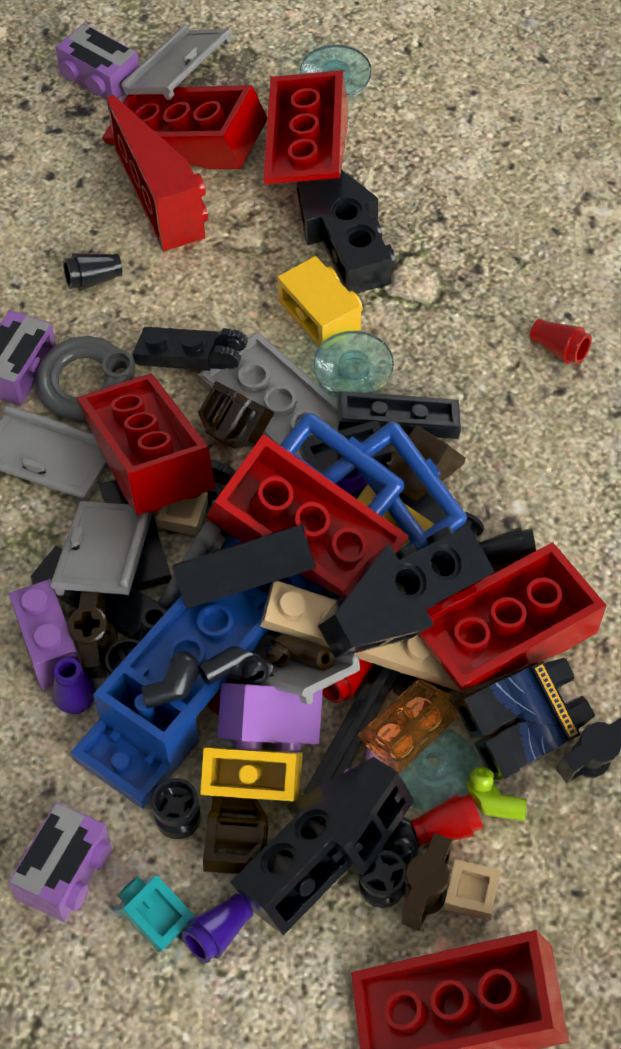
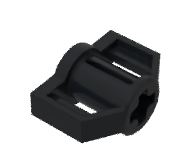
M621 717L611 724L605 722L592 723L583 730L579 741L572 747L571 752L566 754L556 767L557 772L566 784L581 775L587 778H596L608 770L610 763L619 755L621 750Z

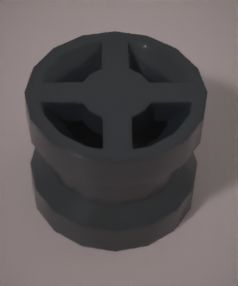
M381 850L369 869L363 875L359 874V889L364 900L373 907L378 908L392 907L401 900L406 888V866L399 855L392 851ZM374 881L382 883L385 888H383V886H379L378 884H373Z

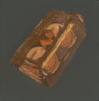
M418 678L358 734L359 740L384 764L399 774L455 721L457 713L450 694Z

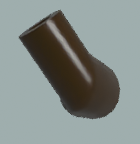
M280 635L272 639V645L266 650V658L277 667L286 666L289 659L321 670H327L333 665L335 659L329 647L286 635Z

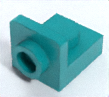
M158 875L149 876L143 880L137 876L131 880L117 895L122 902L113 910L119 918L126 917L157 952L163 951L188 925V921L196 917Z

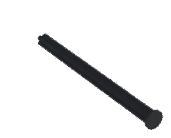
M465 512L467 516L465 524L454 532L469 525L475 537L480 536L484 531L483 523L476 516ZM432 562V569L436 574L440 575L438 567ZM377 664L374 665L308 783L304 795L343 774L350 766L363 742L362 738L370 730L401 672Z

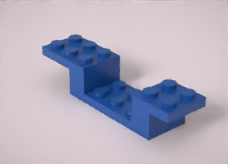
M233 537L224 548L241 542ZM297 574L277 580L306 590L305 579ZM273 582L186 609L181 595L93 694L100 719L70 752L72 759L143 809L152 799L155 788L161 782L169 779L200 742L196 717L220 690L221 683H226L231 676L226 675L208 686L199 674L190 694L186 698L149 709L146 708L141 687L163 681L170 667L172 657L180 651L190 652L197 658L200 665L232 646L252 652L267 633L277 636L284 635L260 627L269 588ZM325 589L321 595L323 596L328 589Z

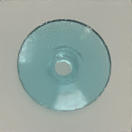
M327 45L317 48L304 58L300 66V74L343 70L347 97L363 90L371 78V64L368 58L359 50L345 45Z
M346 331L331 336L320 345L314 357V372L318 381L323 387L338 395L339 391L375 393L388 383L394 368L393 355L386 343L372 334L361 331Z
M434 727L428 731L414 730L410 732L412 739L410 750L402 757L390 758L389 764L397 770L441 727ZM442 728L397 772L414 799L411 806L423 811H429L456 793L459 794V797L467 795L466 783L470 779V772L480 767L474 748L463 736L453 730ZM420 733H425L428 737L417 747L413 740ZM435 757L441 759L443 763L438 767H433L427 763V759Z

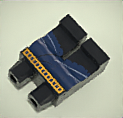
M561 658L546 663L540 661L529 664L514 673L452 701L471 738L485 736L498 729L499 726L513 719L515 720V722L474 743L485 767L494 773L493 780H502L520 771V768L553 751L567 741L580 736L581 734L578 729L595 717L590 704L584 696H578L565 703L558 690L559 687L574 680V673L567 659Z

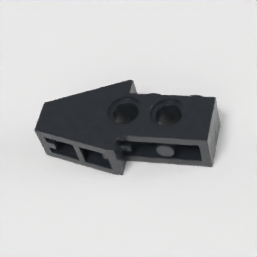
M342 169L340 178L296 182L305 241L308 246L319 242L323 243L343 286L348 291L358 294L391 284L392 267L396 266V258L391 245H385L382 240V231L378 221V198Z
M469 525L454 533L450 526L437 531L426 538L429 545L418 550L414 543L394 553L391 545H388L369 558L318 624V628L334 657L338 658L406 641L417 636L434 625L426 611L427 609L493 574L495 571ZM431 562L438 567L440 575L434 572ZM395 579L403 584L406 594L397 588Z
M372 757L289 803L286 807L293 816V819L231 881V884L248 901L253 912L284 936L350 867L360 875H363L369 869L414 802V799L398 772L377 758Z

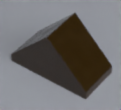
M418 425L415 426L409 435L410 440L425 460L430 458L441 472V475L438 476L441 481L464 465L466 458ZM398 452L388 469L403 480L404 489L401 493L416 502L427 494L428 491Z

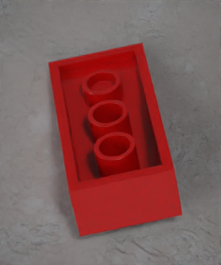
M343 70L270 77L263 175L264 184L340 178L348 129V98Z
M252 85L177 87L173 89L174 96L170 100H167L163 94H129L123 102L126 107L182 155L190 165L206 169H241L268 119ZM110 124L102 139L106 144L114 145Z
M114 95L106 97L115 152L163 252L205 239L204 222L209 221L206 206L201 199L202 196L206 195L201 175L199 173L194 174L188 161Z
M152 373L77 397L78 405L115 480L136 515L156 512L164 506L184 499H194L202 493L216 489L207 444Z
M264 434L217 497L206 516L208 520L241 543L303 523L316 568L299 574L341 596L369 558L388 545H391L394 553H397L409 537L408 534Z
M554 542L427 609L426 611L434 625L418 634V637L460 691L521 669L529 664L561 654L597 634L607 605Z
M537 930L351 972L360 1049H541L569 1043L553 949Z

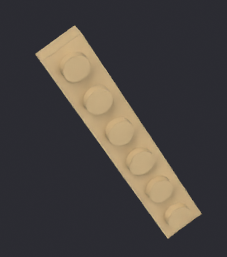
M274 581L269 588L260 627L329 647L318 628V624L337 600L283 582ZM418 635L406 641L354 653L361 660L460 691ZM518 670L483 682L481 684L475 685L460 692L469 694Z

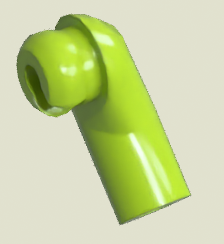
M477 767L470 772V779L466 783L467 793L471 794L474 803L484 815L525 821L527 798L502 795L493 783L494 773L488 768Z

